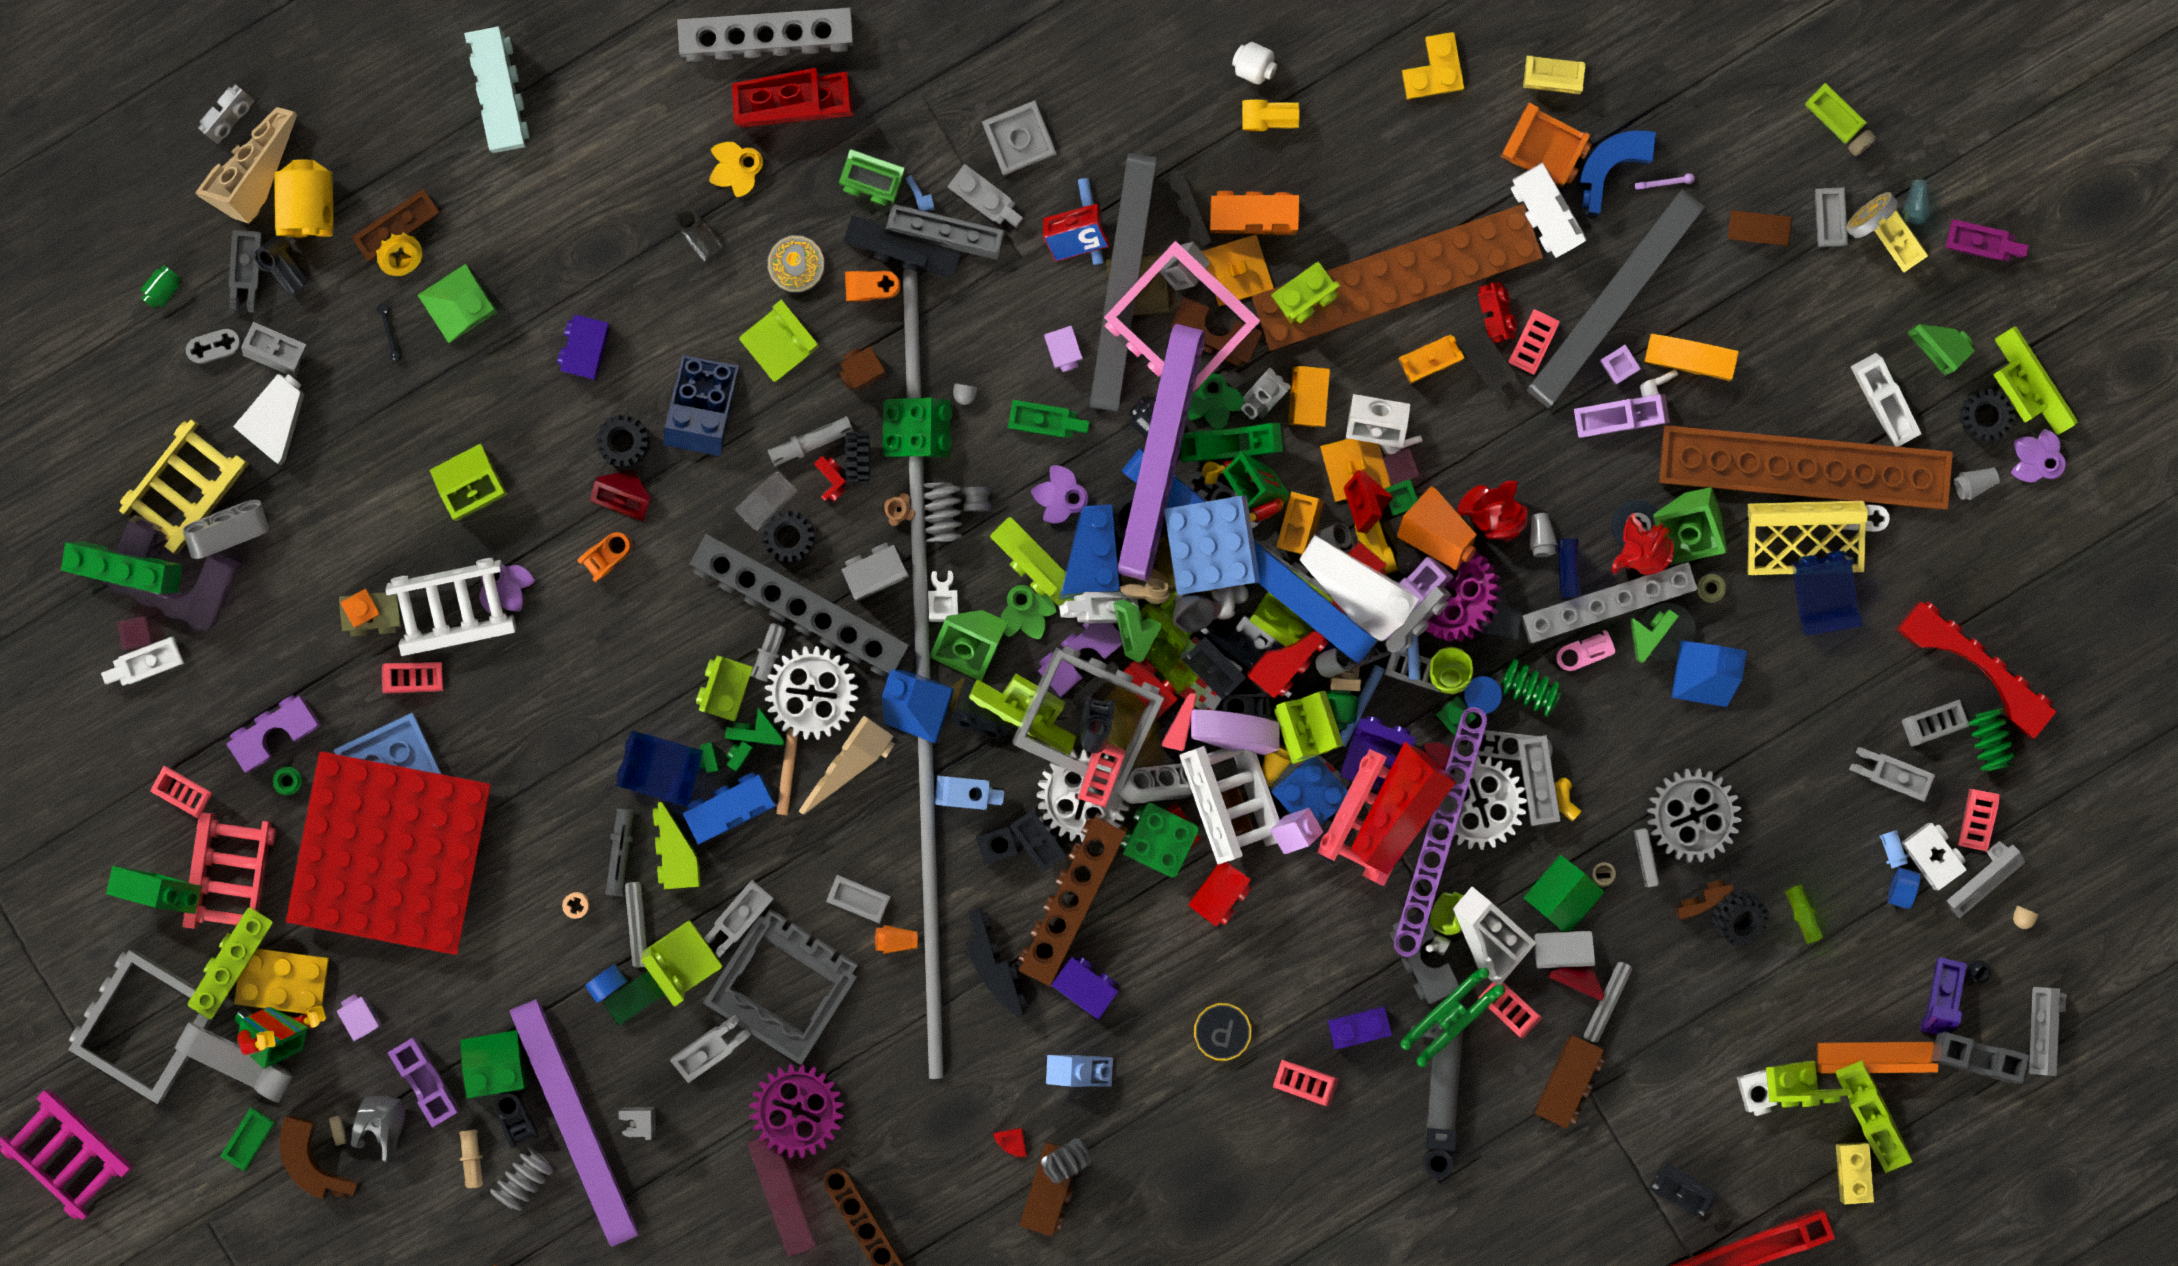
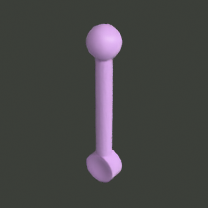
M1687 173L1684 177L1635 183V189L1639 190L1684 182L1692 184L1695 181V177L1693 174Z

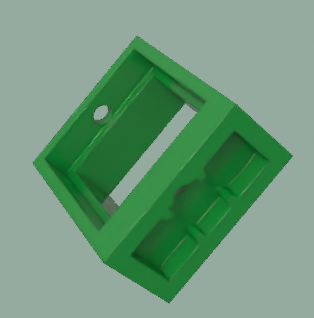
M112 866L106 894L154 908L195 914L202 886L154 872Z

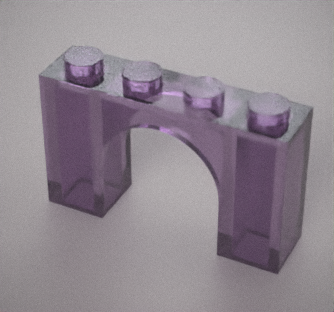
M135 515L127 522L116 552L130 556L151 558L162 527ZM218 552L208 556L194 589L183 593L157 594L107 581L103 583L111 586V590L116 593L129 594L137 598V602L148 607L155 606L163 610V613L170 618H181L189 622V625L196 630L209 631L218 621L241 563Z

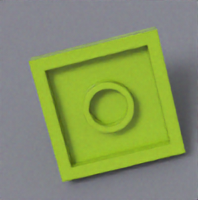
M1320 691L1302 699L1276 705L1277 709H1274L1292 764L1306 761L1344 746L1326 691Z

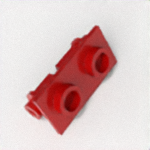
M1502 282L1490 283L1491 287L1490 285L1479 287L1480 293L1477 295L1482 313L1493 311L1494 315L1484 319L1488 338H1492L1493 343L1502 342L1504 339H1515L1517 324L1514 316L1510 315L1508 307L1510 296L1507 288L1503 287Z

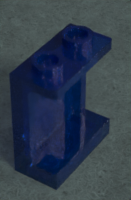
M1833 551L1827 554L1828 557L1816 558L1814 555L1803 556L1799 558V562L1792 563L1800 627L1805 636L1863 626L1856 599L1852 569L1854 560L1849 553Z
M631 731L630 737L625 744V755L622 765L618 769L616 786L688 806L703 750Z

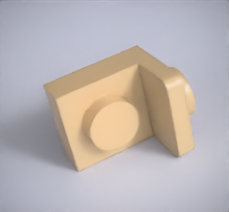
M1360 666L1330 677L1329 688L1331 690L1360 691Z

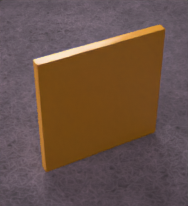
M1256 234L1202 251L1210 262L1207 271L1238 300L1274 289ZM1216 296L1218 306L1226 305Z
M1345 439L1320 446L1335 502L1347 499L1343 487L1358 470H1363L1383 488L1391 486L1379 444Z

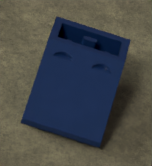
M682 355L665 424L664 445L721 456L739 366Z

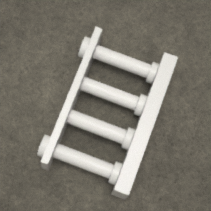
M493 558L478 560L476 562L477 565L411 579H408V576H399L391 579V583H387L386 595L397 593L406 629L404 638H401L399 642L401 656L515 633L516 623L514 615L506 616V613L502 612L494 573L501 572V560L494 561ZM478 576L483 577L491 611L489 620L478 622V619H474L465 579ZM454 582L463 619L461 626L453 628L446 625L437 585ZM420 588H426L435 626L432 629L433 632L421 634V631L417 629L408 592Z
M1203 746L1179 755L1217 864L1242 857L1243 854L1240 847L1263 839L1266 847L1277 843L1270 829L1280 820L1256 753L1244 749L1234 752L1223 748L1207 754ZM1234 757L1240 773L1216 781L1211 765ZM1244 784L1249 801L1226 809L1221 792ZM1254 812L1259 828L1236 836L1231 820Z

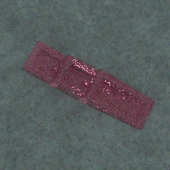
M757 1139L747 1144L787 1256L790 1257L815 1248L816 1246L783 1154L777 1155L778 1147L776 1145L769 1150L766 1149L769 1143L768 1139L763 1141Z

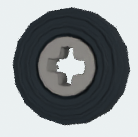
M1633 500L1626 502L1617 509L1612 518L1611 529L1614 538L1620 546L1624 547L1625 545L1623 541L1624 527L1632 513L1636 514L1635 516L1640 519V522L1645 523L1646 527L1643 528L1644 530H1651L1655 524L1653 515L1658 512L1654 505L1647 501Z

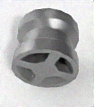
M991 487L962 488V494L966 498V502L963 504V511H990L991 504L988 502V496L991 493Z

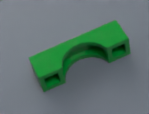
M83 541L65 542L61 571L157 594L178 593L183 565L161 559L125 555L110 551L108 547Z

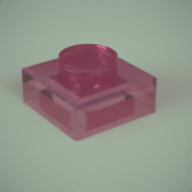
M1410 448L1382 458L1391 485L1419 476Z
M147 616L117 622L123 651L153 644Z

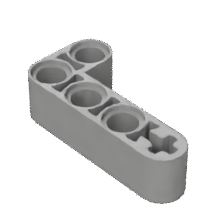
M192 1022L187 1023L175 1046V1049L184 1055L253 1087L259 1094L277 1103H280L293 1078L286 1068L277 1063L263 1069L249 1055H243L238 1044Z

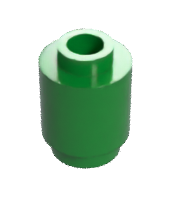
M163 265L160 270L156 269L140 289L144 294L141 299L154 309L157 305L163 308L180 287L178 283L182 278Z

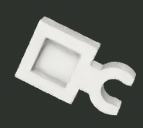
M948 571V579L945 582H939L937 580V572H932L931 582L936 591H928L929 622H943L948 615L958 614L957 590L949 591L953 583L952 571Z

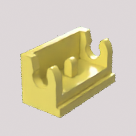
M1527 55L1523 88L1581 94L1583 91L1585 63Z
M1897 209L1888 219L1882 218L1878 222L1879 226L1874 231L1903 272H1906L1928 256V253Z

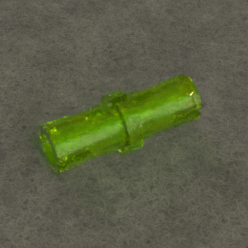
M1802 884L1784 891L1795 914L1793 919L1798 921L1806 944L1824 938L1814 916L1816 911L1814 907H1810Z

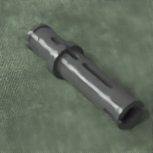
M616 808L614 833L610 835V839L613 841L605 894L623 897L630 842H633L634 836H631L635 810ZM624 825V833H623V839H622V847H621V849H619V847H620V841H621L622 826ZM620 855L618 877L615 879L618 856Z

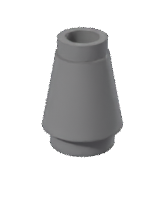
M1994 467L1963 472L1959 474V477L1954 478L1956 492L1962 500L1966 498L1971 500L2000 482L1999 475Z
M1548 513L1532 515L1530 550L1533 551V556L1546 557L1556 554L1558 543Z

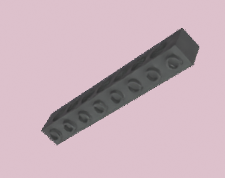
M705 534L689 563L695 567L693 570L694 574L707 581L710 576L720 581L718 587L731 594H734L735 590L745 594L746 596L743 599L745 602L756 608H759L760 604L765 605L771 609L769 615L782 622L787 617L796 622L794 627L796 630L807 636L811 632L816 633L822 637L819 641L820 643L835 650L836 646L847 650L845 657L858 664L861 663L862 659L872 664L870 670L884 678L887 673L889 674L890 669H897L910 647V645L708 534ZM719 558H727L730 562V569L725 574H719L715 570V562ZM748 571L754 573L756 577L755 584L750 588H744L740 583L741 575ZM772 585L778 586L781 590V596L775 602H770L765 597L766 589ZM797 599H801L806 603V611L800 616L793 615L790 609L792 602ZM822 613L829 614L832 619L831 626L825 630L819 629L816 625V618ZM847 627H853L857 631V639L851 644H846L841 639V633ZM872 641L880 642L883 647L881 655L876 658L870 657L866 652L867 645Z

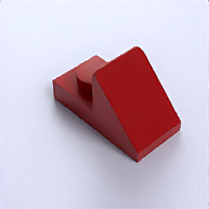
M1358 470L1343 489L1357 532L1367 534L1382 517L1381 512L1393 497L1363 470Z

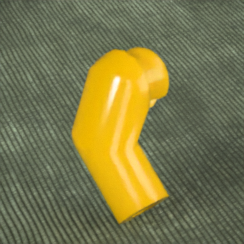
M1560 778L1558 782L1554 783L1558 809L1569 820L1573 821L1580 814L1581 810L1570 802L1571 781L1567 778Z

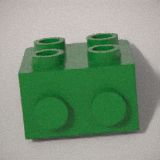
M938 398L886 399L883 403V455L886 457L927 456L950 458L952 443L950 437V420L952 417L950 400Z
M1147 802L1145 806L1140 804L1132 819L1137 824L1133 832L1127 830L1120 844L1124 848L1122 854L1173 878L1177 876L1198 833V827L1150 802Z

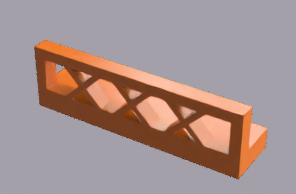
M1934 1042L1817 1043V1072L1836 1073L1837 1070L1863 1060L1869 1073L1938 1072V1064L1931 1061Z

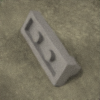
M1547 735L1517 740L1531 826L1559 822L1560 815Z
M1997 842L1987 851L1992 862L1947 900L1952 912L1959 919L2025 863L2020 851L2014 845L2008 848L2002 842Z
M2033 987L2029 1074L2057 1076L2059 1012L2066 1011L2067 997L2066 994L2060 993L2059 988Z

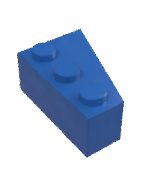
M1112 504L1082 507L1059 599L1074 598L1077 595H1082L1084 592L1119 591Z
M754 772L738 779L739 785L731 789L726 785L712 792L714 798L706 802L700 798L686 805L688 811L684 812L683 815L698 844L777 806L763 775L755 776Z

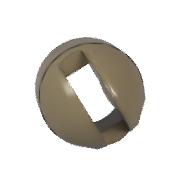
M1606 862L1597 864L1592 872L1593 881L1601 887L1611 885L1616 877L1614 867ZM1610 874L1611 878H1597L1596 875Z

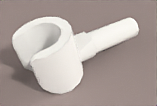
M1674 369L1661 377L1643 382L1640 385L1642 397L1658 395L1657 385H1661L1678 376L1677 371Z
M1419 435L1404 440L1403 448L1380 444V447L1386 455L1391 456L1405 447L1422 442V437Z
M1436 934L1433 942L1426 946V950L1428 952L1435 951L1443 956L1451 940Z

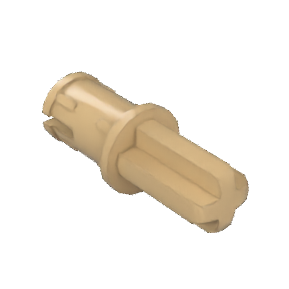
M478 1130L459 1132L462 1149L460 1161H463L465 1186L467 1188H478L483 1185L480 1162L483 1155L479 1153Z

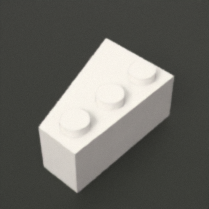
M1543 162L1513 179L1515 186L1511 187V190L1519 203L1525 202L1529 210L1525 215L1533 228L1539 227L1543 235L1539 239L1547 253L1552 251L1555 258L1586 241L1585 234Z
M1473 887L1468 890L1453 908L1478 969L1481 967L1487 968L1489 970L1488 978L1496 985L1502 984L1536 944L1531 937Z

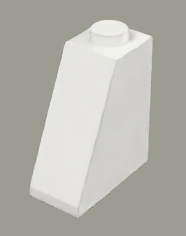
M277 374L233 426L279 465L286 461L304 393L299 390L301 384L289 374L286 377Z

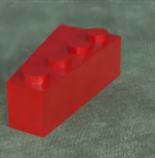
M1404 741L1351 849L1365 864L1388 875L1456 784V781L1426 752Z

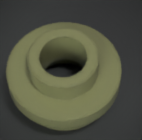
M1707 574L1698 581L1697 593L1703 601L1714 603L1724 597L1726 584L1720 576ZM1708 583L1715 584L1716 592L1714 594H1709L1706 591Z

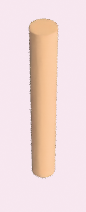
M792 728L787 730L776 812V814L788 815L798 741V735L796 737L793 736Z

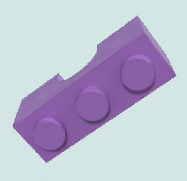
M1084 623L1085 630L1079 636L1072 633L1061 643L1063 647L1066 645L1077 651L1085 648L1094 649L1105 660L1122 645L1120 632L1112 623ZM1050 652L1046 657H1044L1039 662L1042 668H1040L1038 672L1042 676L1049 664L1053 652ZM1061 660L1050 686L1062 697L1083 678L1075 670L1074 665Z
M294 695L287 697L279 703L280 709L272 714L269 711L264 712L254 719L256 722L254 726L248 730L244 726L230 735L232 740L226 743V745L245 773H250L273 758L267 747V737L272 730L283 728L289 733L293 741H299L322 726L303 696L295 698Z
M417 1036L388 1052L402 1078L404 1077L414 1090L419 1101L417 1103L431 1127L440 1124L461 1111Z

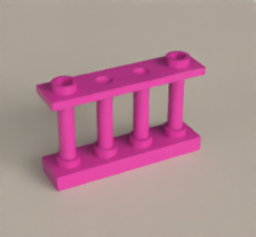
M46 1089L36 1098L41 1103L39 1106L40 1110L12 1140L7 1136L0 1137V1145L2 1146L0 1151L11 1161L15 1158L66 1206L63 1209L69 1216L75 1220L78 1217L84 1220L91 1214L84 1206L112 1176H126L134 1166L51 1089ZM55 1116L62 1122L60 1126L62 1129L32 1160L20 1148L48 1117L52 1118ZM76 1135L83 1142V1149L53 1179L42 1169L43 1165L70 1136L74 1137ZM91 1156H99L105 1162L103 1164L104 1169L74 1199L63 1186Z

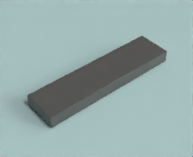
M892 204L885 233L997 260L1004 230Z

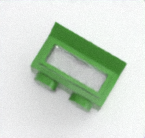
M850 149L839 184L844 186L843 192L857 197L860 196V193L871 196L870 201L887 206L888 202L895 203L905 174V168Z

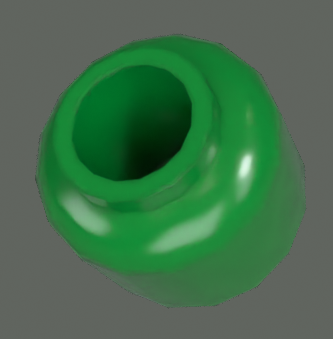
M1329 688V692H1326L1338 730H1346L1347 724H1353L1357 720L1358 697L1351 694L1352 691L1331 690Z

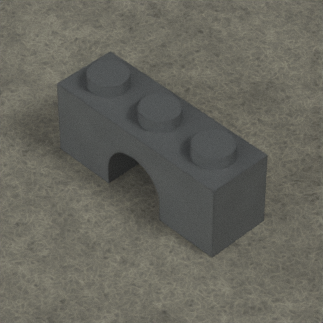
M1421 910L1408 916L1407 919L1412 924H1419L1423 921L1424 914ZM1400 920L1391 924L1393 931L1389 932L1393 943ZM1429 920L1427 921L1418 952L1413 956L1401 958L1407 973H1414L1418 983L1413 986L1420 1001L1426 999L1427 1003L1431 1004L1450 995L1459 985L1449 963L1446 962L1437 967H1428L1420 958L1422 945L1436 937ZM1405 935L1400 938L1398 945L1402 947L1404 952H1411L1415 948V940L1413 937Z
M1948 1032L1937 1033L1931 1057L1932 1062L2012 1084L2023 1083L2029 1059L2027 1054L2006 1048L1983 1045L1974 1042L1973 1039Z

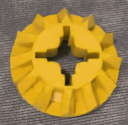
M404 232L401 235L391 234V238L382 241L380 249L376 250L379 267L383 272L391 276H403L412 272L419 265L422 258L420 243L414 236H408ZM399 248H402L405 254H400L398 259H396L392 253H396Z

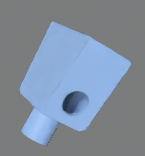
M937 776L934 801L936 805L986 810L987 804L1002 805L1004 789L989 787V781ZM971 789L976 790V797L974 799L969 797Z

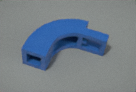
M1637 130L1623 132L1610 137L1593 151L1581 170L1578 185L1589 186V190H1584L1582 207H1587L1586 215L1598 216L1601 213L1603 184L1606 174L1612 167L1624 162L1650 164L1653 161L1656 132Z

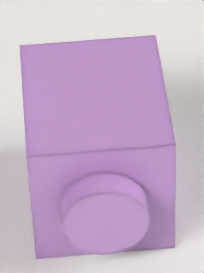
M1072 326L1044 334L1055 370L1061 368L1062 372H1066L1079 367L1077 362L1082 361V356Z
M1310 808L1284 816L1270 829L1284 854L1310 846L1323 833Z
M354 994L340 1002L343 1007L337 1010V1013L353 1041L382 1026L366 996L358 998Z

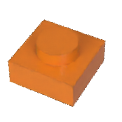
M367 589L340 602L354 628L381 615Z

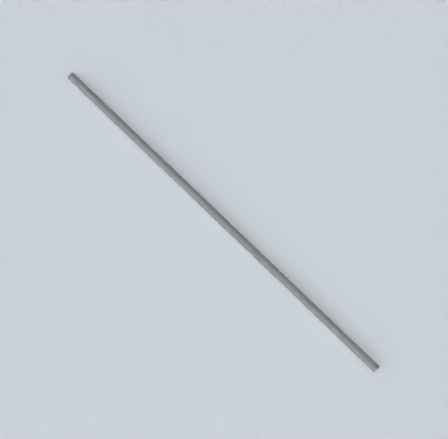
M905 269L903 270L907 398H921L917 272ZM923 456L909 457L910 506L915 511V516L911 520L916 674L930 679ZM918 737L929 1079L943 1078L933 742Z

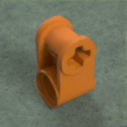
M890 271L845 272L846 301H870L872 299L895 297L901 289L900 279ZM885 277L894 282V286L889 288V292L880 287V283L885 282Z
M611 533L600 543L594 545L581 555L577 561L579 564L583 563L594 576L592 580L596 583L610 573L618 563L632 552L633 542L625 533ZM617 537H621L626 545L624 551L620 554L615 553L611 547L612 541Z

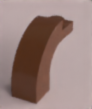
M291 1115L285 1116L280 1133V1153L284 1167L291 1179L302 1190L320 1199H324L327 1196L328 1189L332 1190V1195L346 1199L349 1198V1195L354 1196L357 1194L360 1182L329 1174L316 1164L311 1151V1142L317 1122Z

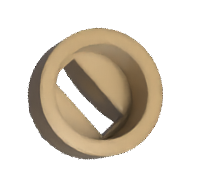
M2017 906L2013 920L2019 928L2028 929L2035 924L2039 914Z

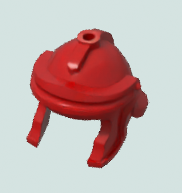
M1513 480L1505 481L1500 484L1499 488L1489 489L1485 485L1476 486L1465 494L1457 507V513L1470 516V520L1486 534L1485 536L1488 539H1499L1508 542L1517 537L1528 522L1527 508L1519 504L1514 498L1518 482Z
M1632 513L1624 527V548L1614 560L1611 571L1616 575L1627 566L1628 569L1638 570L1640 574L1652 575L1664 570L1669 563H1672L1674 557V542L1668 537L1671 530L1668 527H1664L1661 522L1659 526L1654 524L1650 531H1646L1643 529L1642 523L1637 520L1636 514Z

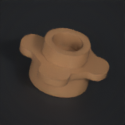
M906 493L900 494L899 497L887 499L884 503L885 513L892 526H898L904 520L910 521L915 516V511L911 509L909 503L911 498ZM899 507L902 509L901 512L897 511Z

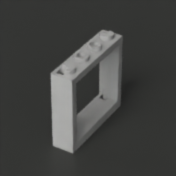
M1065 645L1063 650L1056 647L1012 743L1074 773L1085 776L1088 763L1026 736L1061 660L1148 699L1149 702L1125 751L1126 755L1112 789L1120 793L1164 697L1158 694L1160 689L1154 685L1144 682L1140 686L1132 682L1133 676L1121 670H1117L1116 674L1105 670L1107 664L1091 657L1090 662L1079 658L1081 652ZM1094 775L1092 777V780L1104 784L1107 783L1106 779Z
M133 949L129 950L127 954L122 952L114 965L117 968L112 978L107 977L99 989V992L102 993L97 1003L93 1001L84 1014L87 1020L82 1028L77 1026L71 1034L69 1041L72 1044L68 1050L156 1104L163 1102L189 1059L188 1056L176 1050L152 1089L83 1046L133 963L190 998L197 988ZM199 1013L193 1023L207 1029L213 1019H208Z

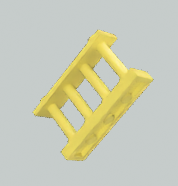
M191 419L188 423L185 421L181 423L174 433L176 438L138 487L134 491L129 490L120 501L123 505L119 510L121 513L129 515L134 510L163 532L168 540L165 547L174 554H179L187 544L182 529L192 522L209 516L249 465L247 461L237 455L233 459L231 457L226 458L194 433L199 424ZM186 442L190 443L220 467L219 471L222 473L216 481H209L176 455ZM168 464L202 489L201 493L204 496L198 504L195 502L191 504L158 478ZM150 487L184 512L183 516L186 519L180 527L177 525L172 526L140 501Z

